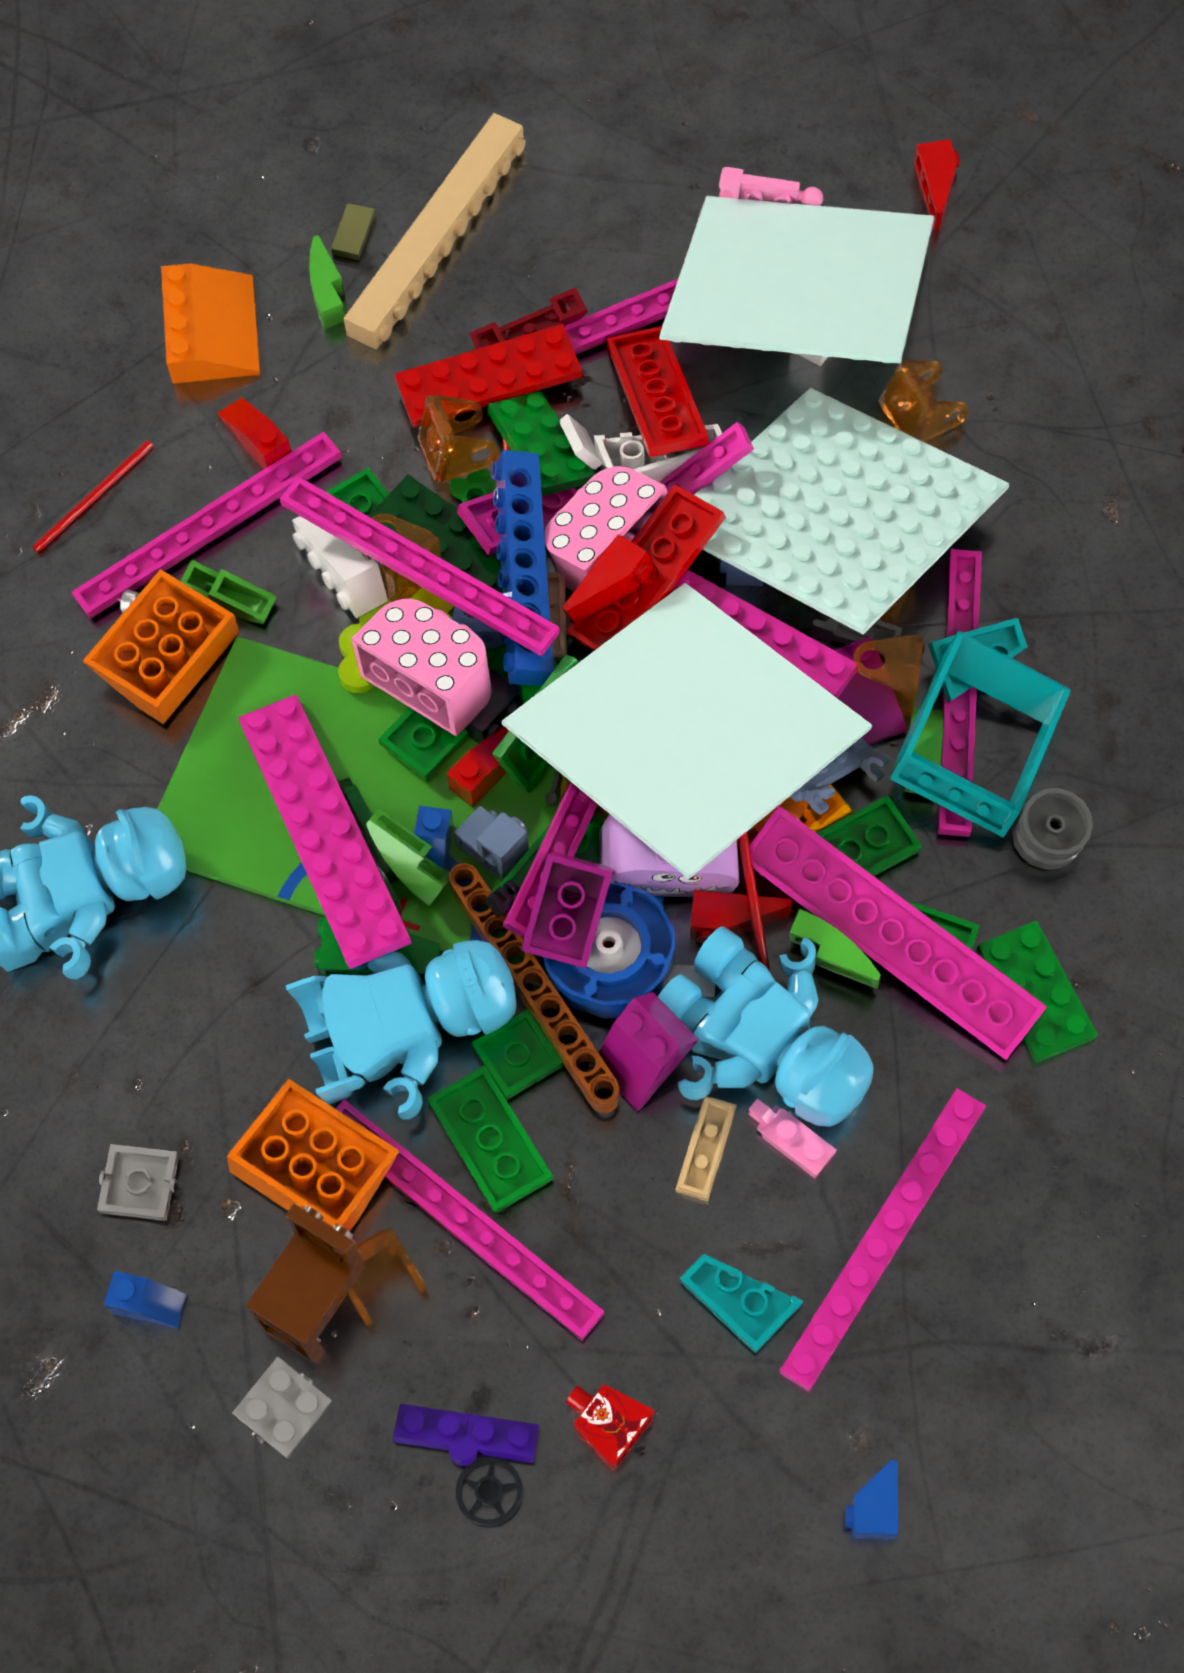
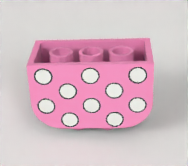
M623 466L610 467L595 474L556 513L544 530L545 546L556 573L563 575L565 586L574 593L617 534L631 542L668 494L666 486L631 468Z
M415 599L396 600L381 608L351 638L360 677L456 737L480 713L491 698L492 686L483 641L467 625L458 624L440 609L435 610Z

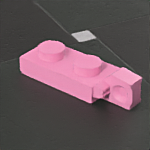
M759 1099L749 1108L748 1115L760 1123L757 1130L762 1134V1138L813 1178L819 1175L836 1154L837 1149L785 1109H781L777 1105L771 1109Z

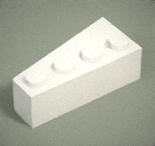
M718 424L704 425L708 433L709 443L722 434ZM632 432L620 433L618 438L605 439V435L594 436L595 449L602 461V464L599 466L601 471L610 467L623 466L631 468L657 482H660L705 447L701 446L649 458L641 435L632 436Z
M301 516L292 520L296 533L292 534L295 543L300 550H307V557L315 570L320 568L323 572L321 576L328 589H335L337 591L336 597L344 610L350 609L357 619L388 601L378 563L373 558L369 560L363 552Z

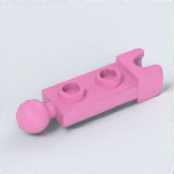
M730 167L722 169L719 197L794 204L801 202L805 205L821 206L824 200L823 193L816 187H808L804 191H800V182L743 174V169Z

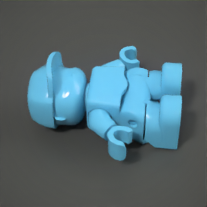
M24 796L20 803L31 814L37 813V817L30 823L23 822L20 829L29 837L46 836L49 839L41 841L39 844H20L13 849L0 851V900L8 895L15 894L17 905L9 911L0 907V966L9 972L35 962L42 952L53 950L63 958L66 954L73 952L70 961L63 964L62 973L69 979H78L84 976L91 964L90 955L84 948L85 945L90 946L106 924V915L112 913L115 909L112 892L118 898L125 901L143 900L149 895L158 900L177 889L186 875V856L183 844L171 820L158 809L140 807L117 810L116 814L119 820L101 827L94 843L86 835L84 828L78 821L53 814L52 810L36 796Z
M725 926L719 927L704 942L694 963L695 971L710 983L716 984L722 990L713 1001L702 996L701 989L683 974L674 977L660 992L658 998L699 1039L692 1047L693 1053L722 1060L715 1062V1067H711L706 1059L700 1056H692L694 1071L702 1073L704 1077L697 1082H690L686 1079L678 1082V1089L684 1097L690 1100L702 1099L711 1092L713 1084H717L718 1088H745L755 1081L767 1083L776 1073V1089L783 1097L785 1104L795 1108L797 1116L817 1126L831 1127L844 1120L859 1105L868 1091L873 1078L874 1069L868 1052L852 1035L848 1036L844 1032L839 1034L826 1026H815L810 1029V1017L819 1001L812 976L816 964V949L810 939L802 938L800 952L806 957L803 961L792 962L788 959L787 954L779 955L781 970L788 976L786 990L775 981L766 966L759 962L753 953L744 948V943L739 936Z
M473 940L453 944V949L444 951L442 955L429 962L425 971L426 984H424V981L407 957L402 953L393 951L352 968L360 970L368 967L375 974L368 976L331 974L329 977L312 976L285 985L286 990L298 1002L305 1016L309 1032L304 1034L305 1039L312 1044L330 1037L334 1046L310 1054L311 1059L318 1066L325 1086L315 1089L317 1095L329 1105L351 1097L353 1091L362 1088L367 1081H375L389 1073L398 1063H404L401 1070L403 1078L399 1077L390 1080L383 1089L394 1097L401 1091L409 1092L408 1100L398 1107V1116L404 1120L415 1117L423 1104L422 1095L417 1086L418 1084L423 1085L438 1064V1048L442 1044V1038L437 1023L440 1022L445 1031L456 1037L475 1035L481 1030L487 1035L504 1026L515 1014L517 1002L511 971L500 952L491 943Z

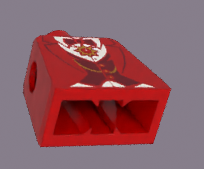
M604 1384L594 1397L578 1385L565 1402L580 1413V1416L573 1424L576 1433L613 1472L654 1419L655 1411L650 1407Z

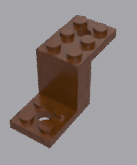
M293 1203L285 1216L294 1235L246 1304V1308L260 1329L318 1365L325 1355L320 1345L322 1340L318 1337L365 1266L360 1257L362 1253L357 1249L358 1244L352 1240L354 1235L338 1224H335L332 1228L322 1221L323 1215L312 1207L306 1205L302 1209Z

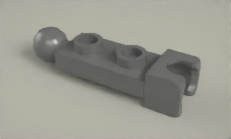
M819 612V617L826 621L816 619L812 624L811 635L814 638L830 643L836 641L849 645L871 636L879 655L890 659L893 658L895 650H900L903 657L908 660L919 659L925 651L922 639L917 636H909L905 639L900 638L903 627L877 620L864 634Z

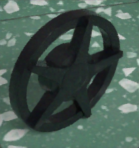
M482 1457L467 1465L460 1473L456 1483V1500L460 1510L470 1521L483 1526H495L504 1523L516 1513L522 1501L523 1486L518 1472L510 1463L497 1457ZM490 1463L487 1476L482 1477L478 1482L465 1479L474 1468ZM495 1464L506 1468L513 1475L516 1482L502 1484L495 1477ZM463 1484L474 1489L477 1498L469 1511L462 1501L461 1491ZM517 1488V1495L513 1506L507 1513H504L500 1504L504 1493ZM482 1506H493L500 1517L481 1519L474 1516V1514Z

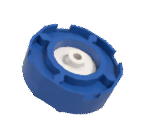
M610 883L586 969L543 957L545 973L564 1002L571 1008L600 1018H618L633 998L652 992L658 997L666 986L675 962V932L673 925H671L663 911L661 903L650 893L624 883Z

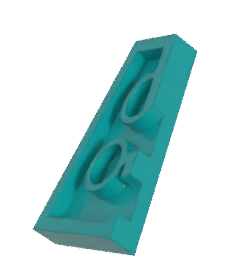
M1018 618L964 632L968 636L1011 658L1028 647ZM955 635L932 641L928 644L936 669ZM949 674L946 675L942 684L948 704L972 687Z
M705 1254L680 1277V1282L755 1354L804 1302L799 1298L788 1296L776 1290L775 1287L765 1282L761 1283L742 1274L741 1271Z

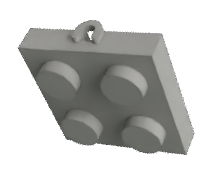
M110 1144L105 1171H101L99 1183L102 1185L97 1211L101 1214L167 1221L171 1196L175 1192L174 1183H176L175 1175L179 1159L178 1152Z
M277 1357L234 1409L232 1414L253 1431L252 1435L262 1444L266 1441L288 1459L332 1404V1400L311 1384L313 1381L306 1377L304 1373H297Z

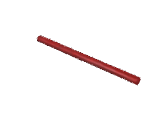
M147 440L38 540L32 546V549L36 553L44 549L154 447L153 444Z
M746 832L738 838L757 954L759 962L763 963L770 970Z

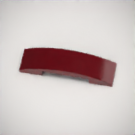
M575 287L549 298L550 306L501 327H498L496 322H493L470 332L469 336L475 349H479L560 324L567 325L584 317L588 310Z

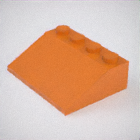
M191 263L161 266L166 362L172 383L260 375L253 275Z
M160 569L84 658L83 663L137 708L164 724L239 634V628L233 613Z
M288 1079L229 1152L227 1162L230 1173L287 1211H289L293 1203L302 1209L308 1205L322 1214L324 1217L322 1221L333 1228L335 1224H338L350 1232L398 1156L399 1150Z

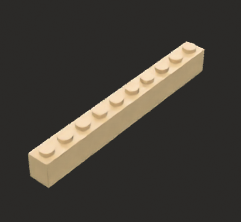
M496 113L492 114L344 317L347 336L376 350L382 341H386L390 337L392 327L397 320H401L405 316L410 302L413 298L416 299L420 295L423 284L428 277H433L438 263L443 257L449 255L456 238L464 234L469 220L473 215L476 216L479 213L482 202L487 195L490 196L494 192L500 177L507 174L515 156L520 155L524 150L526 141L522 125Z

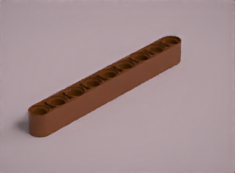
M468 863L456 865L449 874L453 897L482 941L491 943L502 955L511 971L516 993L542 1029L591 1107L599 1113L612 1112L619 1103V1085L617 1080L534 955L521 951L524 942L522 937L503 927L507 917L506 913L497 917L491 908L485 912H476L474 910L480 904L488 906L486 897L492 894L477 869ZM463 879H469L473 881L469 886L461 887L457 885V883ZM496 930H503L507 933L502 938L491 936ZM513 956H520L524 959L523 962L517 965L508 962V959ZM530 982H538L542 985L536 991H529L525 988ZM548 1008H554L559 1011V1014L553 1018H547L542 1013ZM565 1035H573L577 1038L570 1045L560 1042V1038ZM584 1061H589L595 1065L589 1072H583L577 1068ZM605 1088L609 1089L613 1095L608 1099H600L595 1093Z

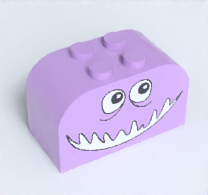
M612 815L607 817L599 831V862L601 865L613 869L610 883H624L645 890L652 896L693 898L694 890L732 893L739 884L738 839L690 879H687Z

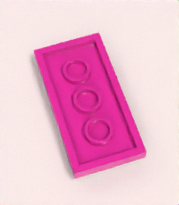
M575 488L542 496L544 530L556 513L574 497L577 492ZM494 492L461 503L457 510L461 519L488 556L496 554L497 545L500 541L499 533L495 532V519L498 515V507L493 504Z

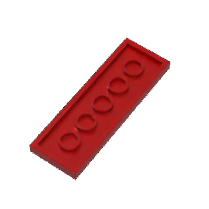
M563 324L398 372L394 376L411 425L415 428L488 406L489 403L518 397L582 378V369Z
M662 326L606 338L607 348L649 458L709 445L708 433L671 343L668 340H660Z
M674 484L632 541V543L646 550L654 563L649 578L641 582L635 591L579 623H571L565 631L568 637L594 652L667 597L725 520L724 512Z

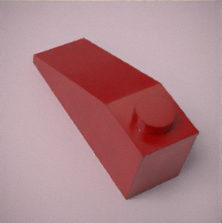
M951 139L917 144L914 164L929 215L934 216V231L940 230L952 189L955 171L960 166L959 152L953 149Z
M243 398L218 412V417L263 469L291 453L289 440L272 420Z
M617 534L562 607L570 622L577 624L635 591L641 582L646 581L651 575L654 563L648 552Z
M503 727L470 749L447 772L449 789L472 808L507 773L492 755L509 730L506 727Z
M694 890L690 926L691 939L704 943L716 929L725 926L737 936L753 931L748 895ZM758 896L763 927L790 917L792 899Z

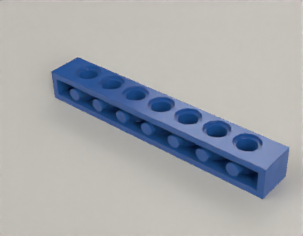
M503 450L498 461L493 462L491 472L492 480H496L493 504L498 507V515L495 519V532L499 533L500 537L496 551L497 560H501L498 585L500 588H503V595L550 621L539 453ZM502 634V642L506 643L507 649L504 655L503 668L504 671H508L509 684L543 686L554 671L552 644L541 657L533 651H526L523 649L524 646Z

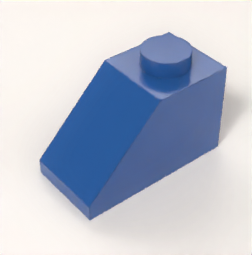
M419 806L414 834L432 846L426 857L446 870L454 828L452 811L449 809Z
M114 1271L104 1305L112 1314L178 1329L188 1295L148 1278Z
M890 1460L853 1497L851 1501L852 1506H845V1528H852V1538L895 1540L898 1536V1460Z

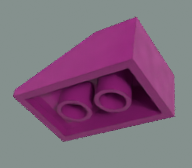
M871 636L834 650L858 663V671L837 699L872 725L871 730L861 738L868 745H873L906 732L907 726L884 664Z
M550 850L547 855L521 951L586 969L613 869Z
M652 992L633 998L614 1022L598 1053L617 1080L619 1092L639 1111L699 1039Z

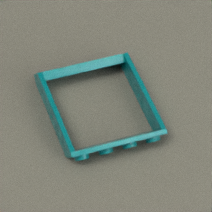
M958 631L937 666L891 770L889 779L1004 838L1022 809L1071 689ZM947 674L1042 723L1010 802L913 752Z

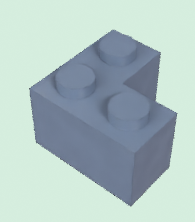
M481 806L454 832L456 846L501 882L529 850L527 827L520 819L515 816L510 818L504 812L500 815L492 810L488 812Z

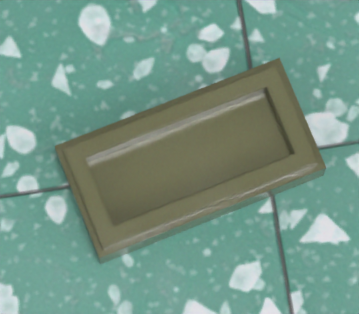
M347 203L331 247L332 255L360 260L376 215L375 209Z

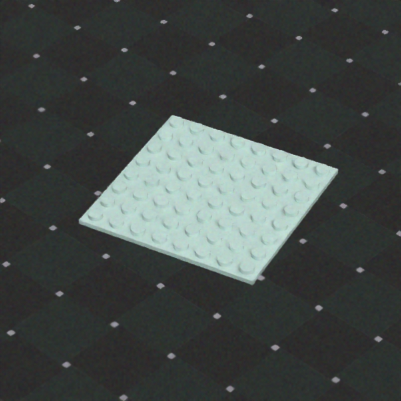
M706 196L660 332V340L901 364L934 216Z
M809 388L751 442L754 447L753 451L694 495L720 509L726 516L702 550L851 629L864 634L1009 488V483L819 391Z
M686 583L682 584L502 720L504 727L687 879H690L872 728L868 721Z

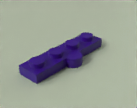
M400 1404L393 1433V1442L448 1450L451 1461L459 1466L472 1464L477 1457V1452L488 1457L534 1463L539 1424Z

